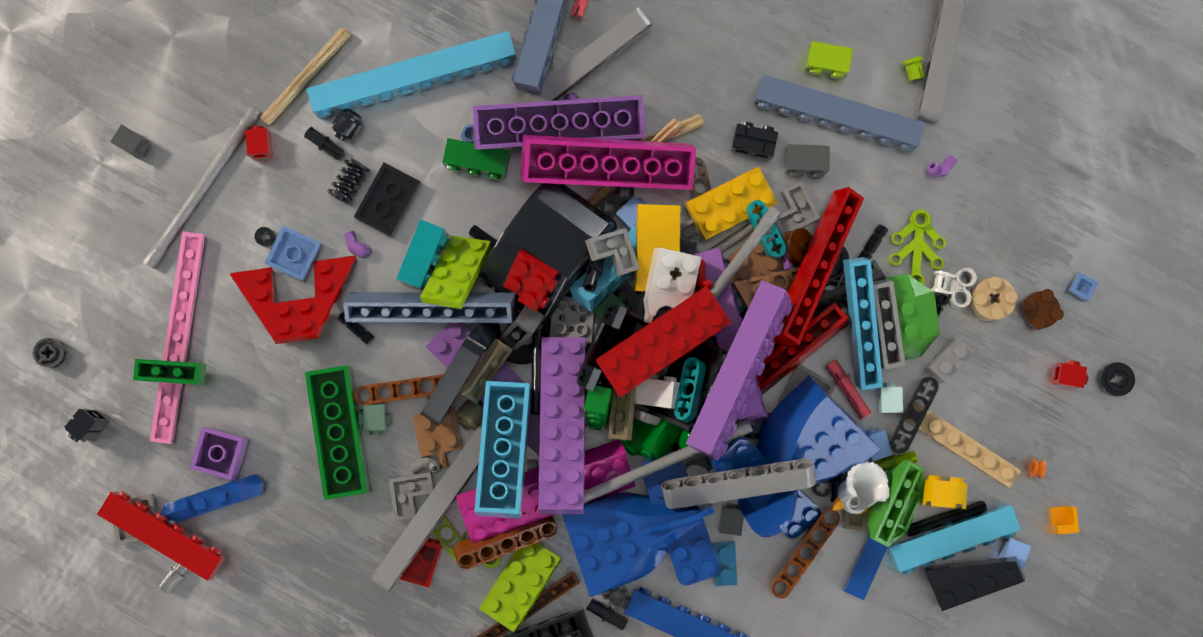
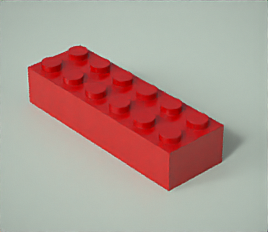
M705 286L597 358L596 362L619 397L622 398L730 326L732 322L709 288Z

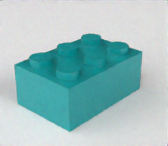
M420 219L396 278L400 283L423 292L440 259L442 249H445L450 240L444 228Z

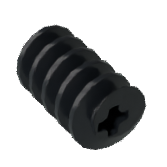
M352 158L351 160H344L347 168L340 167L343 175L336 174L335 177L339 182H331L335 190L327 189L329 195L347 204L346 200L353 201L350 192H358L354 185H362L358 178H366L362 171H370L368 167Z

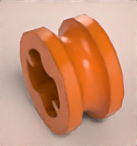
M1034 458L1030 465V477L1038 476L1039 479H1042L1046 472V461L1041 460L1039 462L1038 459Z

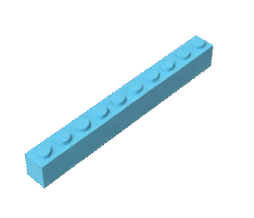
M506 31L306 89L313 113L317 117L326 118L331 116L332 112L352 110V107L357 105L368 106L374 100H389L395 94L401 93V95L412 93L413 89L416 88L427 89L432 87L434 83H448L458 76L462 78L473 75V72L479 70L481 72L490 71L493 69V66L500 64L501 66H507L512 64L517 58L510 33Z

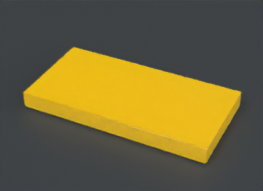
M637 204L636 259L640 269L635 271V291H646L645 288L654 247L680 252L679 205ZM675 269L670 271V276L673 279L677 274Z

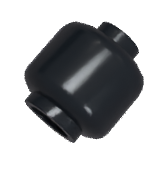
M350 109L340 111L331 125L335 131L334 136L344 142L346 139L354 140L363 127L362 117Z

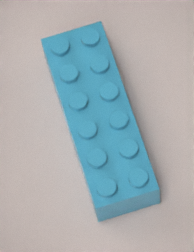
M486 381L474 510L477 516L521 519L531 400L530 383Z

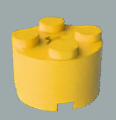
M928 475V479H924L922 505L927 506V501H929L931 506L957 508V504H962V509H966L968 483H964V478L950 477V481H942L941 476Z

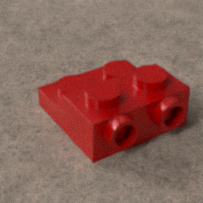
M521 249L503 286L519 295V302L537 311L540 307L544 308L550 299L547 295L549 291L552 292L558 282L555 278L559 271Z
M428 538L399 580L430 588L443 549L439 545L440 541Z

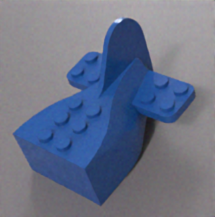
M808 375L770 413L763 426L757 447L745 437L740 436L727 444L728 447L723 457L720 456L719 460L712 459V466L716 472L798 459H810L813 462L816 477L815 485L830 481L851 470L853 466L865 462L877 453L880 448L862 426ZM801 489L737 499L739 509L749 526L761 537H772L783 532L789 538H797L821 514L817 504Z
M654 459L646 460V461H644V462L641 464V466H643V465H645V464H648V463H650V462H652V461H655V460H654ZM683 460L643 477L649 495L630 492L616 493L584 504V514H562L590 598L643 578L651 573L668 555H670L677 578L682 585H691L715 577L719 573L720 565L703 517L715 512L713 505L707 504L700 507L695 505L670 509L665 504L661 485L667 480L689 477Z

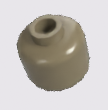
M470 399L466 400L456 411L458 417L456 421L467 431L470 429L476 430L483 420L484 403L481 400L477 404Z

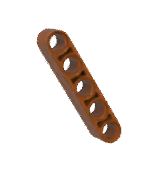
M444 374L360 386L355 389L353 397L360 405H374L430 397ZM426 381H431L433 389L431 392L426 393L423 390V384ZM405 384H410L412 392L405 396L402 393V387ZM384 387H389L391 395L384 399L381 396V390ZM363 390H368L370 397L367 401L363 402L360 399V393Z
M830 507L823 508L815 522L808 527L769 584V589L775 597L786 598L791 593L839 524L840 514L838 511H834ZM831 511L834 514V520L831 523H826L824 516L827 512ZM816 529H820L822 532V537L818 541H814L812 538V532ZM802 547H808L810 550L807 558L800 557L799 553ZM795 564L798 571L795 575L789 576L787 569L790 565ZM779 582L785 584V590L782 593L775 592V585Z
M553 516L473 544L470 538L460 541L454 546L453 553L459 568L470 569L551 538L557 533L558 526Z

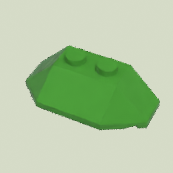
M909 274L886 277V279L894 282L904 358L907 360L921 357L940 334L934 291Z
M906 459L886 472L889 498L886 499V502H876L869 507L866 513L872 540L890 547L893 542L907 533L923 498V467Z

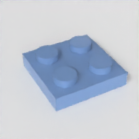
M282 226L265 264L305 282L322 243Z

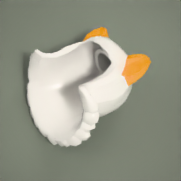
M865 461L853 466L847 473L848 477L839 485L838 497L832 504V510L845 509L849 513L863 514L867 511L868 507L876 502H886L890 495L886 473L878 464L871 461Z

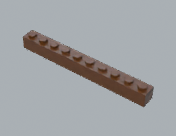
M571 571L543 590L523 621L578 585L580 581L575 573ZM496 622L476 637H501L509 632L510 629Z

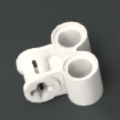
M964 268L957 271L954 275L944 271L934 272L936 277L933 288H931L934 294L949 296V305L954 309H961L970 304L972 296L966 288L972 286L977 280L973 269ZM962 273L968 275V284L961 281L960 276ZM957 293L964 297L963 304L957 303L955 299Z

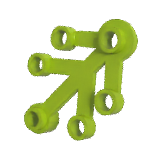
M918 209L911 214L910 223L900 232L892 234L890 241L893 245L897 246L903 243L904 237L915 230L914 239L898 253L890 255L889 263L892 266H898L902 263V259L913 251L912 272L910 276L925 285V279L920 274L922 252L930 260L933 270L942 269L945 263L924 241V232L933 240L932 246L937 250L946 246V240L944 237L939 236L930 225V214L926 210ZM917 217L923 218L922 224L917 222ZM895 235L900 236V242H895ZM937 239L942 241L941 247L936 245ZM893 256H897L899 258L898 263H894L892 261ZM935 260L940 261V267L934 265Z

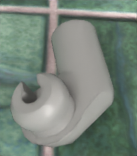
M425 456L409 465V468L415 475L423 469L432 473H438L441 466L437 459Z

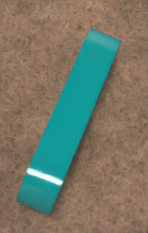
M755 200L746 207V215L754 230L759 225L757 220L762 218L768 211L765 203L760 200ZM754 206L761 209L758 214H753ZM774 223L771 227V233L764 235L760 240L766 255L772 259L781 257L786 251V245ZM775 236V239H773L772 242H766L767 239ZM773 244H774L775 246H776V245L779 246L780 249H778L777 252H776V251H774V252L771 251V248L773 247Z
M690 357L684 362L674 410L676 418L685 422L693 421L697 415L706 369L705 363L695 357ZM693 384L694 390L692 394L687 395V387Z

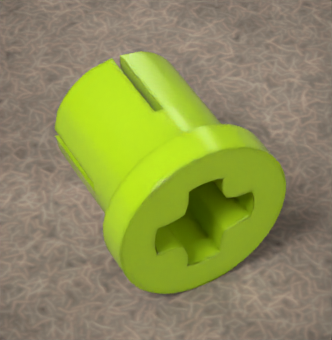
M923 56L902 61L903 66L906 68L909 82L926 77L922 65Z

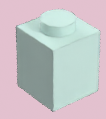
M883 383V387L877 388L878 413H903L902 387H896V383Z

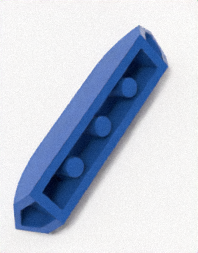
M257 474L241 478L165 504L161 514L168 518L166 521L172 525L260 496L263 494L264 482Z

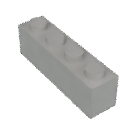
M888 279L873 281L881 368L890 369L906 366L894 282Z

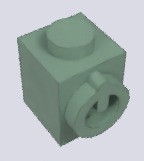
M363 405V409H359L360 430L369 431V435H382V430H388V426H391V413H387V405Z

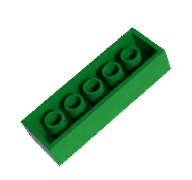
M344 365L305 372L324 500L371 492L362 432L359 426L358 406L353 397L355 387L352 367Z

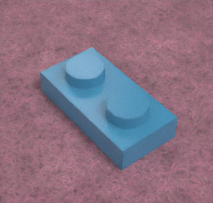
M735 541L713 542V548L720 565V571L715 576V586L737 585Z

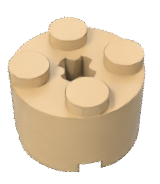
M990 277L976 283L971 288L972 300L969 308L972 314L982 321H996L1007 317L1014 310L1018 296L1008 281L999 277ZM990 296L994 297V303L990 302Z

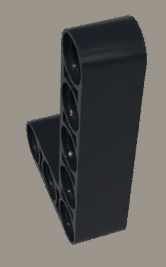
M492 323L477 324L464 340L420 413L422 416L437 426L440 425L481 357L499 335L500 328Z

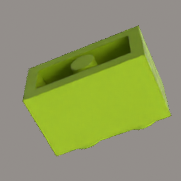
M811 41L805 71H810V74L817 76L828 74L834 79L846 78L850 70L853 48Z

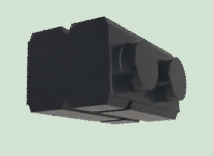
M742 121L741 124L737 123L731 151L772 160L778 132L774 131V128L770 126L757 128L753 127L754 124L751 122Z
M78 409L73 415L74 419H70L64 427L69 432L67 434L69 438L75 442L79 440L86 442V440H96L101 434V430L108 426L109 420L97 410Z

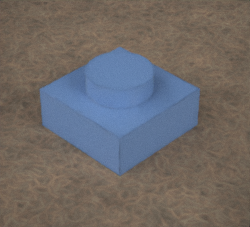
M1079 272L1068 292L1087 302L1090 300L1098 282Z

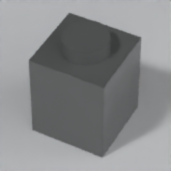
M121 124L110 142L138 159L139 156L146 152L149 141Z
M727 503V507L722 506L719 533L742 535L744 516L738 504Z

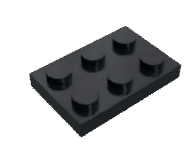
M383 162L358 207L354 218L392 238L419 189L421 181Z

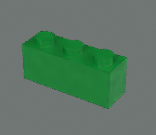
M447 138L442 163L449 171L459 172L460 169L467 171L469 175L480 176V174L488 175L489 179L500 180V178L506 179L511 153L510 150L500 148L474 149V143Z
M135 359L133 380L205 385L206 364Z
M595 385L593 391L588 390L584 406L585 423L589 425V428L594 430L607 429L611 412L612 389Z

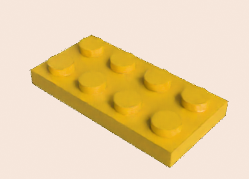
M758 166L686 202L685 206L703 241L747 220L746 207L751 202L760 200L765 203L768 209L771 206L777 205L778 202ZM754 206L752 212L753 214H758L761 209Z

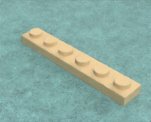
M913 402L915 411L920 412L924 409L917 402ZM927 411L919 431L1005 487L1011 488L1021 472L1020 469L931 411ZM907 418L905 420V422H907L908 424L912 425L913 427L915 426V423L912 419Z

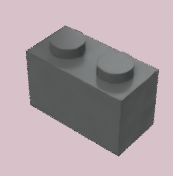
M794 144L786 146L785 173H790L792 177L811 174V177L820 178L829 172L830 146Z
M525 305L517 313L513 323L507 324L498 339L516 351L535 332L544 315L538 310L534 311Z

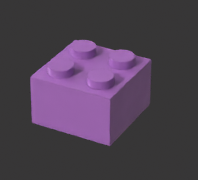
M202 427L190 469L228 480H237L249 438L211 427Z

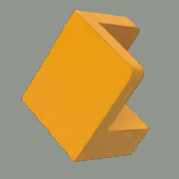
M1076 506L1049 508L1053 534L1080 532Z

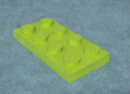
M452 235L420 296L422 303L462 309L480 273V269L492 248L491 241Z
M538 543L515 551L479 607V610L516 633L562 558Z

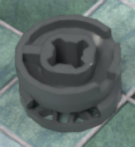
M44 338L35 344L32 354L34 360L40 366L57 368L65 363L68 357V350L62 341Z

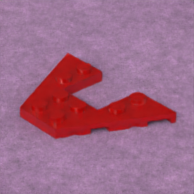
M354 255L314 261L315 297L275 303L274 271L272 267L230 273V276L275 344L319 338L323 330L322 327L330 316L329 312L334 303H337L342 293V287L347 283L348 275L354 263H357V258Z

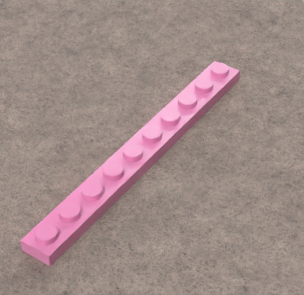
M182 231L162 361L186 362L205 242L204 234ZM159 382L150 436L151 442L173 444L182 384Z

